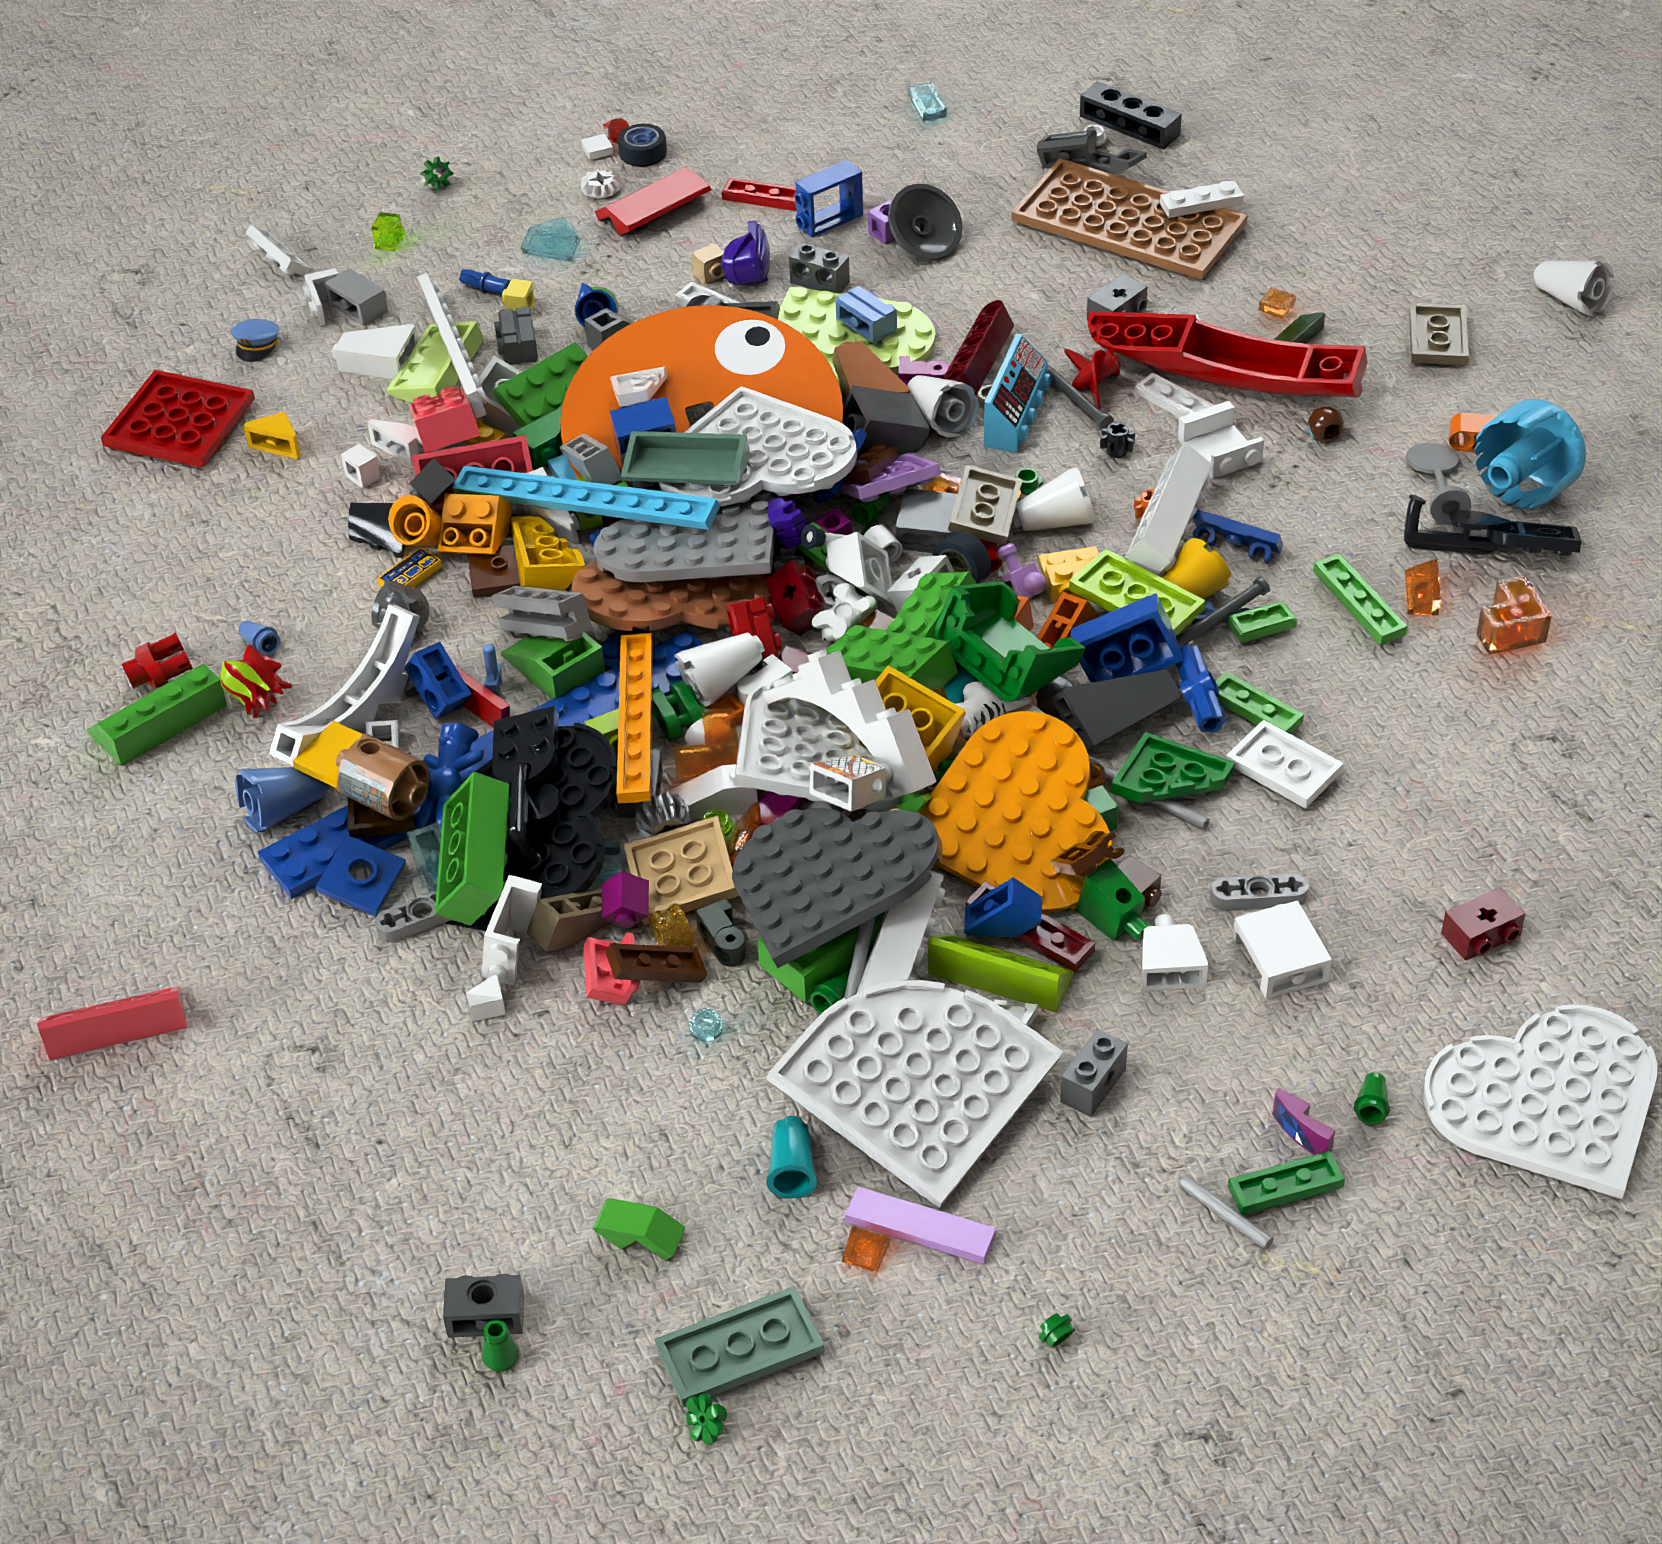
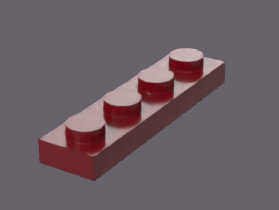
M985 881L965 902V906L996 887ZM1041 913L1040 924L1018 937H1013L1075 973L1095 952L1094 941Z

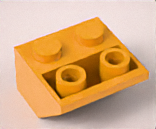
M445 494L438 552L495 555L509 534L513 504L500 496Z

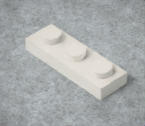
M1224 181L1219 184L1198 186L1192 189L1160 194V205L1168 218L1240 205L1243 204L1244 195L1235 181Z
M250 225L246 234L254 240L253 245L256 248L267 252V258L281 264L279 268L291 276H294L295 273L302 276L307 275L310 267L270 232Z

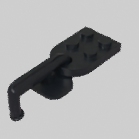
M1413 494L1409 496L1410 501L1407 507L1404 541L1409 547L1487 554L1506 545L1522 547L1523 551L1529 553H1540L1541 549L1554 550V554L1561 556H1570L1572 552L1580 553L1582 540L1577 527L1511 521L1480 511H1449L1450 524L1463 528L1462 533L1419 530L1420 512L1422 505L1426 504V501ZM1470 530H1487L1486 537L1469 536Z
M555 706L494 721L492 771L497 780L509 783V798H511L510 810L507 814V825L510 828L509 836L523 861V866L529 871L540 867L542 858L538 853L534 852L527 839V825L546 821L552 818L559 809L560 793L556 786L545 781L554 772L558 761L559 714Z

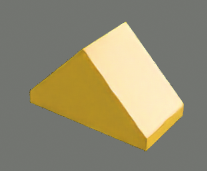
M285 411L252 420L243 425L248 448L294 459L300 458L297 436Z

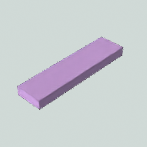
M859 1186L845 1213V1222L980 1264L985 1263L996 1236V1228Z

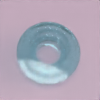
M709 1008L697 1010L689 1021V1032L692 1037L699 1041L714 1040L723 1031L722 1018L716 1011Z

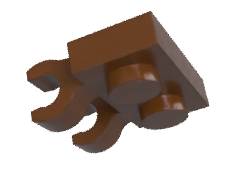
M1094 831L1085 841L1076 843L1050 860L1056 872L1082 878L1098 869L1097 863L1105 859V857L1117 859L1124 854L1125 850L1121 847L1114 849L1108 845L1109 841L1116 837L1115 833Z

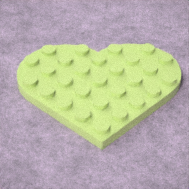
M790 286L780 307L778 320L799 331L821 351L835 373L841 393H843V389L832 359L834 348L842 343L862 341L896 375H898L899 356H910V361H926L931 356L935 347L933 323L927 315L908 302H895L879 298L886 304H892L897 310L896 332L887 337L884 336V339L875 344L836 319L835 300L838 296L842 295L840 293Z

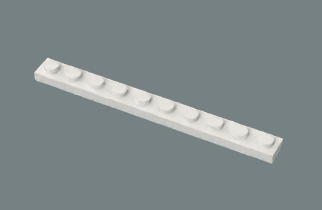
M427 273L417 276L476 419L487 414L483 404L488 403V400L436 281L431 282Z

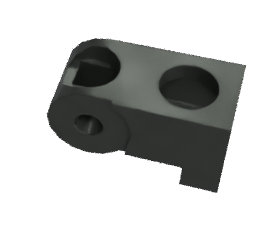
M722 899L696 910L697 930L717 960L725 966L733 967L741 964L746 958L745 935L739 928L733 926L732 907L727 899Z

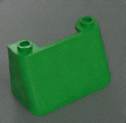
M1003 581L952 586L936 623L934 638L936 640L948 641L953 659L1006 702L1020 701L1079 664L1086 648L1071 637L1059 639L1054 648H1049L1014 619L1018 609V598L1013 589Z

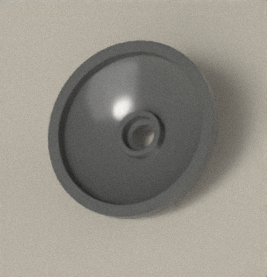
M912 184L901 189L892 199L888 210L890 230L898 244L908 253L921 259L936 260L947 256L957 247L962 237V218L956 204L945 192L928 184Z

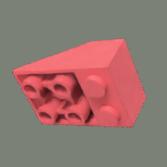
M451 386L441 390V395L431 398L430 395L419 396L413 399L414 403L409 404L425 453L481 436L470 402L463 388L457 389V386Z

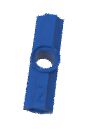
M1186 645L1180 648L1183 661L1175 664L1182 680L1179 686L1187 704L1192 708L1200 731L1202 733H1215L1221 730L1226 722L1218 699L1220 691L1211 672L1207 669L1202 652L1198 646Z

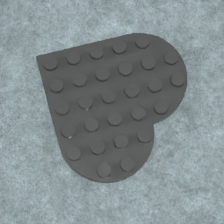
M812 808L801 811L793 809L785 813L783 817L774 820L768 825H762L754 831L753 836L744 844L735 858L732 868V880L778 969L914 895L931 879L930 871L935 862L941 861L943 845L934 824L927 817L912 811L892 810L880 813L873 811L865 814L862 819L852 822L848 816L833 809Z

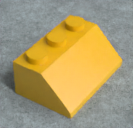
M888 665L875 681L885 709L894 707L896 713L906 709L910 710L932 771H937L939 763L946 759L953 749L966 711Z

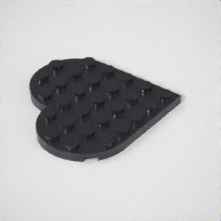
M574 722L573 726H558L557 766L551 776L545 780L556 786L560 793L557 813L546 821L527 825V839L534 852L538 853L542 858L540 867L529 871L523 866V861L509 835L505 844V853H507L508 859L504 868L503 881L506 882L508 876L512 875L542 883L540 899L587 891L596 880L604 861V838L595 818L607 808L617 790V755L608 739L601 732L581 723ZM492 759L475 771L496 779L492 771ZM435 813L428 832L440 845L441 829L437 827ZM496 900L493 904L497 906L499 900Z

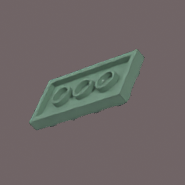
M795 1286L654 1339L657 1352L683 1408L686 1407V1402L691 1397H699L701 1394H709L712 1397L825 1353L824 1343Z

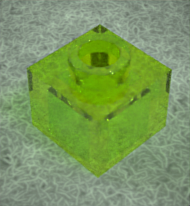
M380 212L371 227L375 249L395 251L405 236V228L401 225L400 214Z

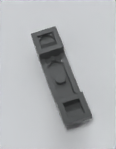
M1126 149L1114 155L1095 150L1092 163L1081 165L1115 175L1147 158V153Z

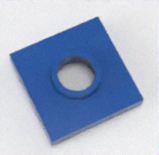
M346 834L318 881L316 892L376 917L403 871L406 859ZM361 863V866L373 870V873L365 880H357L351 877L349 871L353 865Z

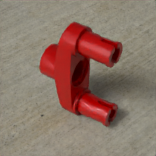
M176 632L155 643L150 644V642L136 647L135 658L121 664L133 689L146 683L156 689L167 684L168 679L193 669L185 651H183L184 648ZM179 651H183L182 653L174 657H171L163 662H159L160 660L170 655H173Z

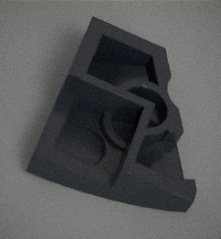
M350 503L348 517V536L350 540L357 543H366L378 551L382 547L392 550L394 557L403 558L406 546L398 542L391 533L388 517L393 503Z

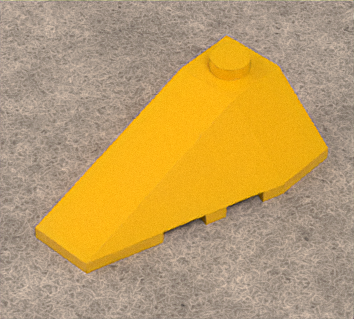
M540 516L511 517L520 586L564 591L572 583L576 573L580 569L585 568L581 552L577 549L571 550L568 547V541L565 538L559 539L555 535V529Z

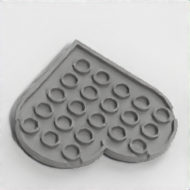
M762 489L747 502L720 506L709 530L621 519L609 527L603 528L596 538L593 548L596 564L603 573L608 570L614 574L616 579L631 582L771 573L775 533L769 524L768 506L770 500L776 499V495L774 492Z

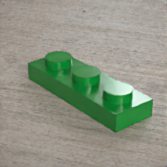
M1331 1151L1229 1178L1228 1189L1240 1213L1246 1215L1344 1188L1345 1178Z

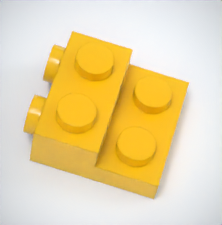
M1096 546L1038 555V566L1041 574L1046 578V588L1051 603H1056L1062 592L1085 599L1069 590V580L1099 555Z

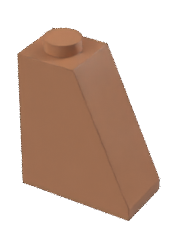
M862 341L854 343L845 342L834 348L832 363L846 398L852 385L909 394L908 386Z

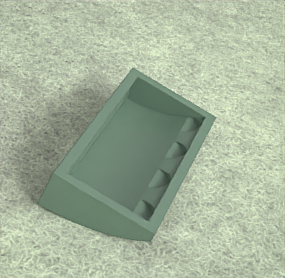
M631 431L621 480L738 485L743 477L750 453L747 435Z

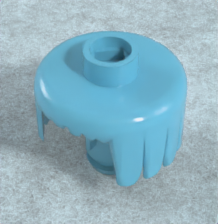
M1526 399L1515 403L1484 425L1482 431L1476 437V443L1478 444L1474 452L1475 455L1480 454L1476 460L1477 469L1482 470L1487 467L1481 474L1483 482L1487 485L1493 484L1490 490L1494 495L1505 492L1500 498L1504 503L1510 505L1519 501L1515 505L1519 509L1528 507L1536 509L1543 504H1547L1580 477L1586 463L1585 441L1576 422L1559 406L1541 399ZM1529 477L1541 483L1543 487L1524 492L1519 489V484Z

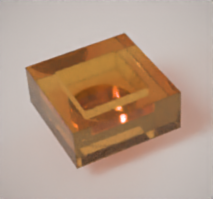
M1271 287L1260 300L1259 311L1284 318L1295 305L1296 295Z

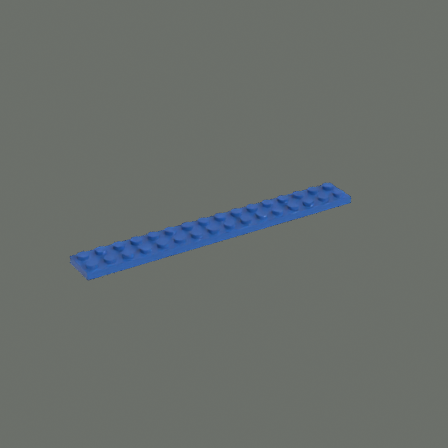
M688 629L653 647L652 691L661 689L665 696L670 695L669 685L683 680L676 665L678 659L674 655L680 651L704 645ZM620 664L531 711L555 706L559 714L558 726H573L574 722L585 725L584 721L618 709ZM494 730L478 737L472 743L471 751L475 749L480 750L483 753V758L478 763L459 772L462 781L492 759ZM348 805L258 851L262 864L291 899L317 885L346 834L349 835ZM420 805V806L418 807V809L415 811V817H416V815H417V813H418V811H419L421 805ZM415 829V831L356 839L386 850L418 833V831Z

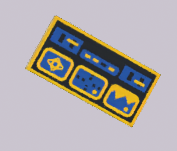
M420 547L377 578L378 585L383 587L384 581L387 580L416 587L442 568L441 559Z

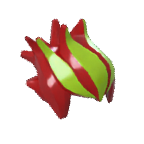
M248 645L245 648L243 660L223 661L220 672L222 688L226 693L242 702L247 715H250L253 708V718L258 717L262 707L264 711H269L270 702L277 704L274 693L283 694L282 689L292 688L291 683L283 681L276 673L281 668V663L274 661L267 655H261L252 645Z

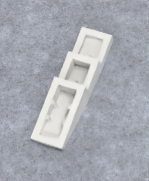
M374 419L367 422L372 445L410 465H413L412 455L425 453L415 426ZM459 442L434 451L467 446V444Z

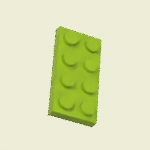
M1108 549L1101 552L1069 580L1070 591L1109 612L1157 593L1170 619L1175 636L1205 610L1204 599Z

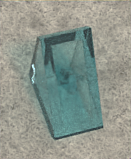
M438 822L407 832L417 873L429 893L437 890L441 828Z

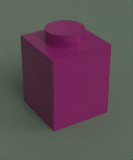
M621 871L602 883V920L614 923L619 928H631L649 916V880Z

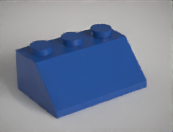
M1157 593L1071 628V638L1086 648L1079 663L1090 683L1159 671L1183 661L1170 619Z

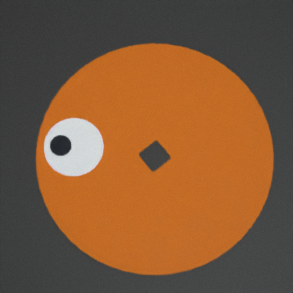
M720 305L682 307L650 315L617 331L602 342L586 358L572 378L565 394L560 420L563 445L585 433L609 448L622 473L623 467L615 444L610 411L624 406H619L612 389L611 376L666 366L668 378L651 399L667 398L675 422L676 432L684 433L690 428L685 412L686 408L711 402L716 407L740 386L832 418L840 423L843 422V403L839 383L831 365L821 351L799 331L782 321L756 311ZM568 460L577 478H581L582 476ZM775 493L776 498L781 497L785 502L793 500L800 495L789 494L787 496H779Z

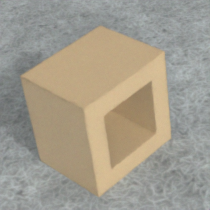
M715 243L692 253L693 273L705 285L725 276L721 266L724 251Z

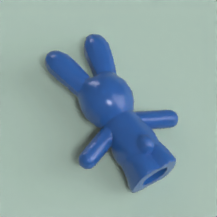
M461 723L442 724L438 744V757L428 754L423 759L429 768L434 771L430 774L426 799L415 817L416 831L426 833L433 822L435 813L437 827L442 829L443 804L463 784L459 772L482 760L483 753L478 749L471 751L470 748L472 743L479 737V732Z

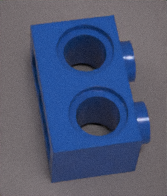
M441 642L415 652L404 667L435 720L460 709L471 696L470 690Z

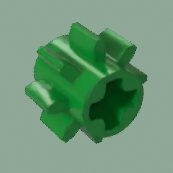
M439 156L434 158L433 163L429 160L424 162L427 169L420 172V175L424 176L426 180L424 185H434V190L436 191L440 189L441 184L445 187L450 185L447 178L454 175V172L450 171L448 167L450 162H440ZM436 169V172L440 173L441 177L438 178L437 174H433V170Z

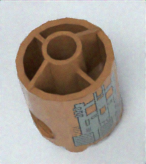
M364 734L349 749H342L337 755L336 766L339 769L336 789L340 794L394 820H403L411 816L426 799L430 780L429 766L425 761L369 734Z

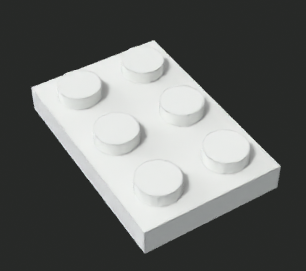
M1265 720L1260 722L1226 755L1227 760L1235 762V770L1305 809L1343 770V763Z

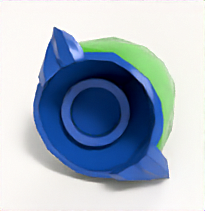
M581 283L574 312L578 322L583 327H585L584 319L605 308L618 313L619 303L615 294L607 288L599 286L590 287L587 284Z

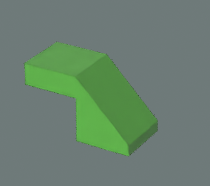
M608 1198L605 1200L592 1230L620 1249L637 1241L666 1261L673 1257L685 1226L658 1207Z

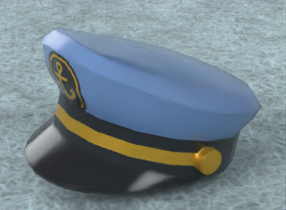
M248 319L236 324L230 330L233 338L237 341L236 355L247 362L258 361L269 355L275 346L278 345L277 334L279 326L265 319Z

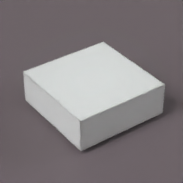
M605 134L581 139L582 149L589 160L613 155V146Z

